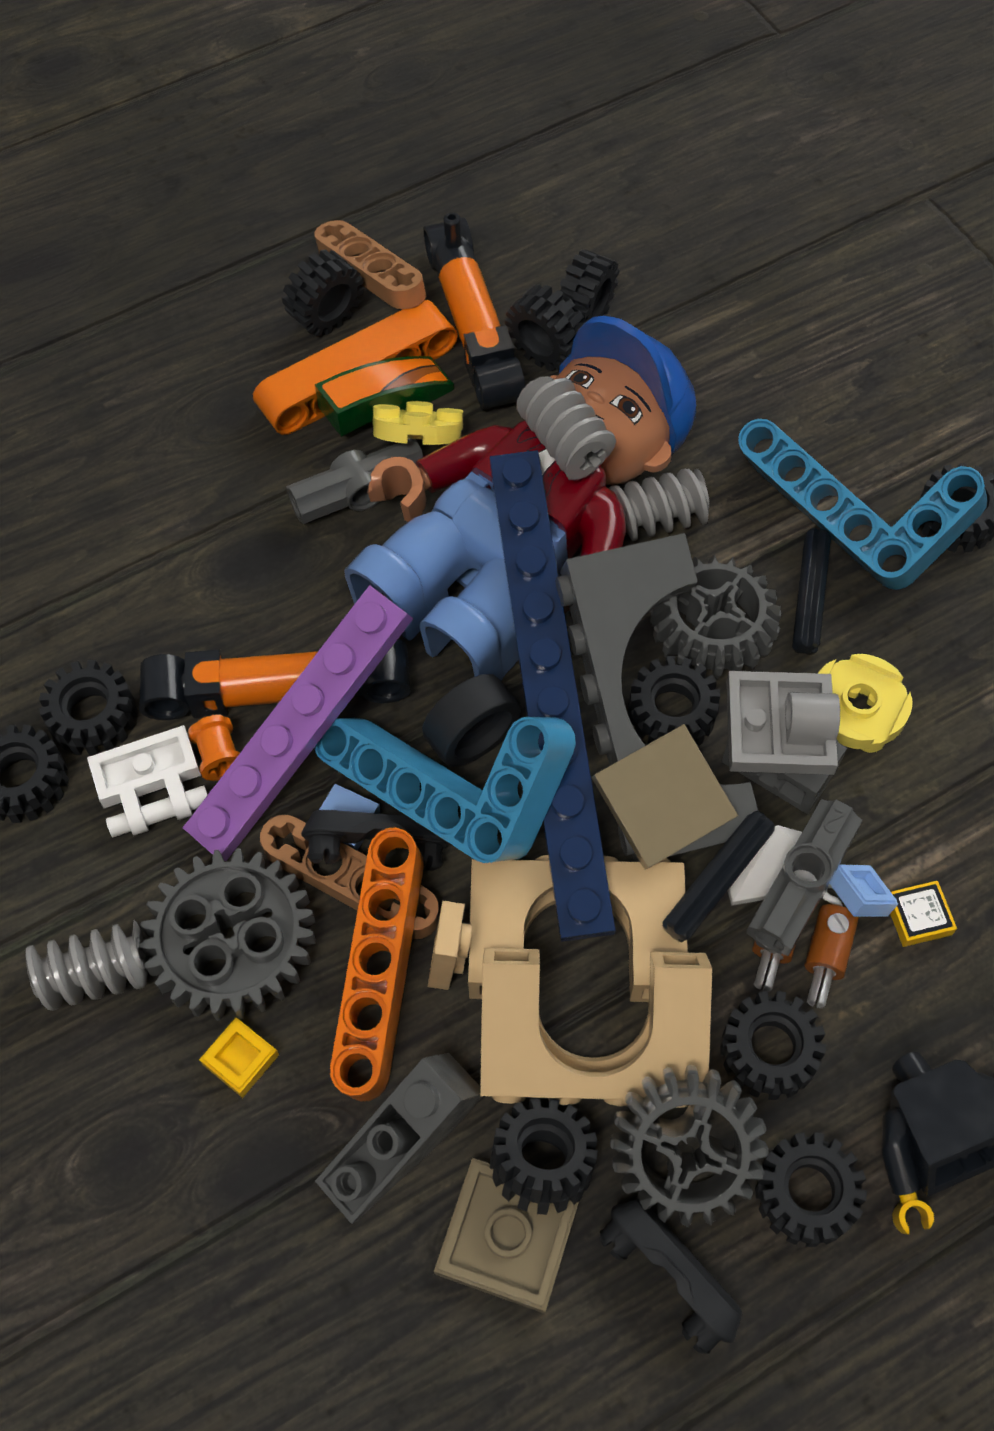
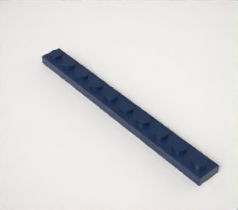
M538 450L490 456V469L527 717H555L563 719L572 727L575 733L576 745L574 753L543 821L560 941L614 935V918L564 608L561 605L555 583L558 571ZM542 732L539 734L538 745L541 751L544 747V736Z

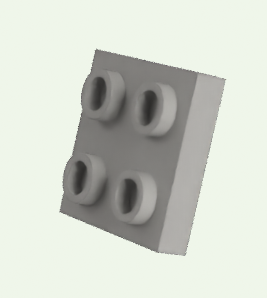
M728 672L726 684L730 771L834 775L838 766L836 739L840 725V702L838 694L832 691L831 674Z

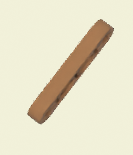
M340 220L329 221L320 225L315 230L314 236L319 254L320 250L325 249L328 252L330 250L335 251L360 273L364 281L361 285L390 306L397 309H410L420 305L425 300L426 291L422 273L349 223Z
M278 815L264 824L260 832V842L266 858L271 863L277 860L280 861L283 870L286 872L294 873L297 878L358 911L360 896L357 894V887L364 877L366 855L344 843H340V856L342 860L340 869L332 875L323 876L314 871V863L307 857L309 841L301 836V832L306 825L305 822L290 815ZM289 833H292L297 847L305 850L303 860L299 850L288 844H284L280 849H277L274 838L276 836L285 838ZM422 885L420 886L418 905L419 903L424 904L427 918L424 919L418 916L415 918L412 939H423L431 935L437 928L439 920L438 901L435 895ZM394 899L383 901L377 907L376 919L387 921L394 918L400 909V905L394 903Z

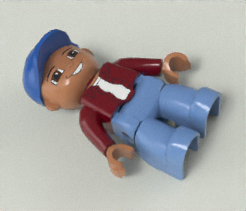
M598 316L592 317L578 329L573 340L571 354L559 367V375L550 376L554 380L559 378L571 380L575 386V391L580 392L584 396L586 404L594 409L595 417L602 419L606 430L615 435L616 444L609 457L589 476L580 480H568L565 472L558 467L555 459L549 455L545 445L540 443L535 432L530 430L526 421H521L514 428L493 425L479 429L416 460L415 463L405 457H391L383 460L375 466L371 473V481L368 487L370 502H382L392 500L401 494L406 495L401 500L400 505L404 520L408 523L399 528L382 546L372 544L365 547L344 570L354 604L368 586L371 585L413 618L402 633L404 638L412 640L421 631L426 653L431 657L437 656L452 639L469 657L474 677L481 674H493L500 681L519 658L491 476L490 456L538 450L558 576H560V570L566 559L572 558L581 545V556L622 547L626 533L625 512L617 495L607 488L606 484H624L635 479L644 471L655 473L666 468L671 462V456L683 445L694 423L697 413L695 391L681 363L668 347L622 319ZM447 488L436 501L432 512L421 515L427 501L425 490L435 493ZM455 580L465 587L457 597H449L447 589ZM569 606L563 607L564 614L570 610Z

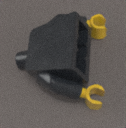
M919 1052L907 1053L900 1057L893 1065V1073L900 1084H897L891 1090L890 1109L882 1118V1157L891 1191L893 1194L899 1195L901 1201L894 1208L892 1214L893 1223L897 1230L902 1234L908 1235L909 1226L906 1223L905 1214L910 1207H914L919 1211L924 1229H930L934 1222V1213L930 1206L918 1200L917 1191L922 1189L926 1197H929L994 1168V1078L983 1073H977L968 1063L957 1059L931 1069Z

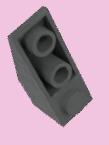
M450 1053L422 1058L315 1182L351 1224L357 1222L457 1127L483 1097L480 1096V1085Z

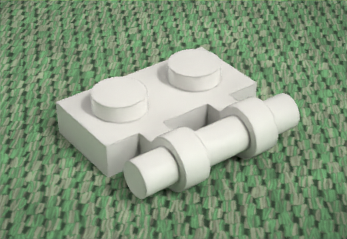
M184 725L87 757L98 798L103 808L122 803L124 813L106 818L112 838L128 832H132L134 836L149 831L148 825L174 816L178 820L193 815L192 810L197 809L208 795L204 785L188 791L184 790L182 782L201 776ZM167 788L168 798L141 806L140 796Z

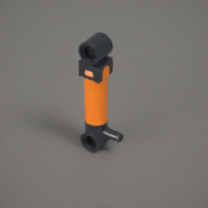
M447 213L443 218L444 222L423 227L424 243L429 263L432 268H436L464 348L465 366L472 386L475 388L478 403L482 410L516 403L521 391L526 387L520 362L517 357H514V346L506 325H500L474 255L473 242L467 220L460 218L457 213Z
M397 639L353 697L363 696L371 702L392 703L400 701L409 695L411 690L408 647L405 642ZM220 650L185 652V659L171 654L150 656L145 658L140 664L139 711L150 719L169 721L184 717L189 712V708L195 719L211 715L228 716V707L279 703L318 651L222 659Z

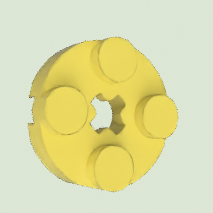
M423 401L407 402L406 410H400V407L395 405L380 404L373 406V435L376 438L408 444V438L423 439V445L449 444L461 438L463 410L440 408L435 412L433 411V403Z
M867 654L851 655L850 660H841L835 663V659L827 663L818 674H831L832 691L838 694L840 725L837 736L838 742L845 747L861 749L869 753L881 750L886 743L894 740L902 732L911 714L913 701L911 693L907 694L906 688L901 683L904 677L897 668L887 661ZM859 693L864 694L868 697L867 704L872 708L858 709L852 705L848 697L856 698Z

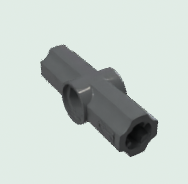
M408 439V444L396 443L368 455L361 450L347 451L333 461L329 470L286 486L288 497L299 522L305 524L348 506L354 511H364L378 504L379 502H370L368 495L372 471L377 464L391 457H405L414 463L422 458L423 453L416 439Z
M836 799L833 801L820 800L795 846L787 853L781 871L747 928V934L756 941L758 946L773 954L790 955L817 904L823 899L829 882L863 820L855 814L852 807ZM794 871H808L815 876L817 881H802L796 877Z

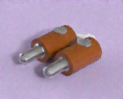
M827 890L823 899L831 904L822 905L819 909L805 962V969L813 974L807 1003L811 1006H814L821 979L823 978L816 1008L825 1007L832 980H841L845 976L859 917H853L850 911L843 907L842 902L837 897L829 894ZM754 941L753 952L761 958L754 986L761 990L768 963L771 961L763 991H771L779 963L785 964L792 961L795 946L790 955L786 956L778 953L773 954L758 946L756 941Z

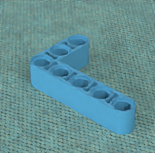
M767 419L752 420L744 425L739 434V447L751 466L821 530H826L835 543L878 582L889 589L898 590L906 588L913 583L981 516L987 506L988 499L981 474L971 467L960 466L947 472L891 528L773 422ZM761 440H773L772 445L766 451L761 453L754 452V447ZM792 468H805L804 474L798 480L792 482L785 481L786 474ZM960 487H972L977 491L975 496L966 502H956L951 499L954 491ZM830 495L838 497V501L832 509L827 511L816 509L817 504L822 498ZM937 521L941 524V529L934 536L921 537L916 534L917 529L924 522ZM859 525H869L872 527L870 535L864 540L852 541L849 539V535L855 527ZM897 554L907 558L903 568L898 571L887 572L882 569L885 560L892 555Z
M524 717L518 719L507 732L483 790L365 719L336 718L316 744L314 750L323 762L471 858L482 863L520 859L530 851L574 753L576 741L572 727L563 719L555 717ZM541 732L544 736V747L542 751L540 750L538 745L539 734ZM519 781L521 782L523 787V794L521 799L518 795L517 789ZM458 806H460L461 809L460 818L458 816ZM498 829L502 836L501 846L497 839Z

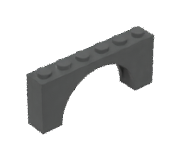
M685 533L566 559L560 570L561 576L555 578L562 607L569 606L574 624L568 626L570 646L575 656H582L586 674L580 676L583 697L587 705L594 704L599 723L593 725L596 748L600 755L607 754L609 766L646 746L636 733L624 704L621 680L622 664L629 639L642 617L662 602L688 593L698 582ZM751 782L729 785L720 784L738 816L672 855L727 842L747 815L758 811ZM618 826L619 839L624 854L626 856L632 855L634 862H640L620 826Z

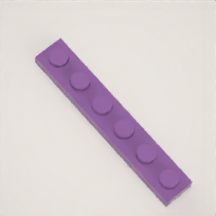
M369 585L186 822L183 829L211 854L214 853V850H219L224 861H227L413 618Z

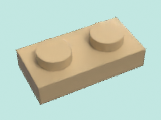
M442 901L428 987L449 990L452 974H463L472 932V924L462 923L465 904Z

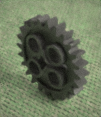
M236 848L231 861L227 862L224 861L219 850H214L212 864L205 866L198 856L193 857L195 871L188 875L184 870L178 867L175 868V876L179 883L175 887L160 883L158 887L165 900L163 902L148 901L147 907L156 919L143 921L140 925L144 933L152 937L140 943V948L145 956L152 957L144 965L151 976L160 975L155 984L162 994L173 990L170 999L176 1007H181L190 999V1010L196 1017H199L207 1005H210L211 1012L216 1021H221L227 1006H232L238 1018L244 1019L245 1005L249 1002H253L262 1013L266 1011L264 996L269 992L280 1000L285 998L280 986L283 980L295 984L300 982L298 973L293 967L294 964L310 965L311 960L308 952L301 948L302 946H310L316 943L313 931L306 928L316 923L313 911L304 909L310 903L306 890L296 891L299 883L294 873L282 878L284 870L280 861H275L265 869V860L261 852H257L249 863L245 862L243 853L239 848ZM251 892L255 894L253 900L245 906L237 907L231 905L234 898L241 893ZM266 912H272L270 918L263 917ZM196 914L206 916L204 922L199 927L191 930L183 929V924L189 917ZM232 927L235 935L225 939L223 931L226 928ZM271 936L276 938L272 948L260 953L251 950L254 942L261 937ZM187 948H194L189 955L184 954ZM211 960H226L224 968L218 974L212 976L202 975L204 966Z

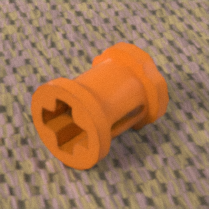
M223 715L204 717L191 725L188 730L190 741L197 744L202 759L199 766L202 778L209 781L220 780L240 754L239 751L235 750L230 735L233 731L231 719Z

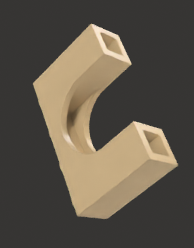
M548 855L540 856L536 860H507L492 863H482L472 859L470 904L472 932L469 945L468 971L469 999H482L484 948L524 949L525 936L533 920L543 910L555 904ZM604 856L613 916L621 924L628 941L630 1002H649L650 952L688 953L687 940L684 942L676 941L662 926L663 920L685 894L684 863H671L669 859L665 858L650 868L644 869L641 862H618L614 857Z
M484 948L482 964L480 1096H492L495 1101L508 1104L522 1102L526 1097L548 1098V1100L550 1098L560 1100V1105L576 1104L582 1098L604 1099L610 1105L627 1106L625 1096L628 1092L637 1093L643 1098L647 1096L642 1085V1080L645 1076L652 1078L657 1087L664 1085L663 1070L666 1067L673 1069L677 1081L685 1080V1070L688 1065L696 1067L699 1082H703L706 1074L709 1072L712 966L706 953L650 952L649 1007L644 1027L637 1038L623 1050L609 1056L591 1058L578 1056L564 1050L551 1039L544 1029L539 1014V949ZM688 1105L679 1106L677 1108L688 1107Z

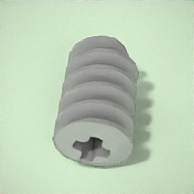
M549 376L539 377L530 381L521 391L517 399L516 409L521 418L525 419L530 430L535 432L540 443L545 445L549 455L555 459L558 467L565 472L568 480L585 478L592 474L609 457L616 444L615 435L606 430L602 419L595 417L594 409L586 404L584 396L580 392L575 391V386L571 380L567 378L554 380Z
M681 469L676 477L672 473H663L660 476L659 482L654 477H646L642 481L641 486L635 481H629L625 485L624 491L617 485L609 487L617 495L623 506L626 533L632 542L638 539L639 526L644 527L649 537H654L656 522H661L667 533L673 531V518L678 517L684 529L690 528L691 514L693 513L696 514L702 525L708 523L709 495L704 477L699 469H695L694 473L690 469Z
M134 920L132 936L130 937L125 936L118 924L112 925L111 941L106 943L97 929L91 930L89 947L86 948L82 946L75 934L70 935L68 952L65 953L61 952L55 940H50L47 943V955L45 958H40L33 945L27 946L25 952L27 973L36 998L40 999L47 1010L54 1011L61 1007L63 998L69 1005L80 1004L84 998V993L93 1000L101 999L105 993L106 986L113 994H121L126 989L127 979L135 989L144 988L148 978V971L144 964L148 961V956H145L140 948V943L144 941L138 923Z

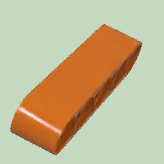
M424 300L416 307L403 309L267 377L255 388L253 400L277 433L282 435L290 434L325 417L318 407L315 384L341 372L381 360L408 356H431L435 360L451 350L457 341L458 334L434 303L430 300Z
M386 828L378 832L371 840L368 848L330 1065V1077L334 1086L343 1094L358 1101H371L379 1097L386 1089L389 1081L424 868L423 856L413 837L400 828ZM396 848L409 850L408 858L403 865L395 868L385 866V858L391 850ZM387 899L400 901V909L394 918L387 921L376 919L377 907ZM379 951L390 952L391 963L385 972L379 975L367 973V962L374 953ZM368 1005H379L382 1009L380 1023L371 1030H360L357 1018L361 1010ZM360 1059L370 1060L373 1071L370 1080L361 1087H351L348 1081L350 1067Z

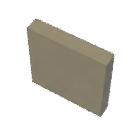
M685 724L591 777L644 869L650 868L738 816Z
M472 1158L434 1269V1274L545 1314L579 1201L574 1205L569 1200L567 1209L559 1213L556 1212L554 1203H550L547 1215L537 1214L538 1203L533 1202L529 1203L527 1212L517 1208L520 1196L515 1195L508 1202L502 1196L504 1184L495 1186L492 1179L494 1169H490V1164Z

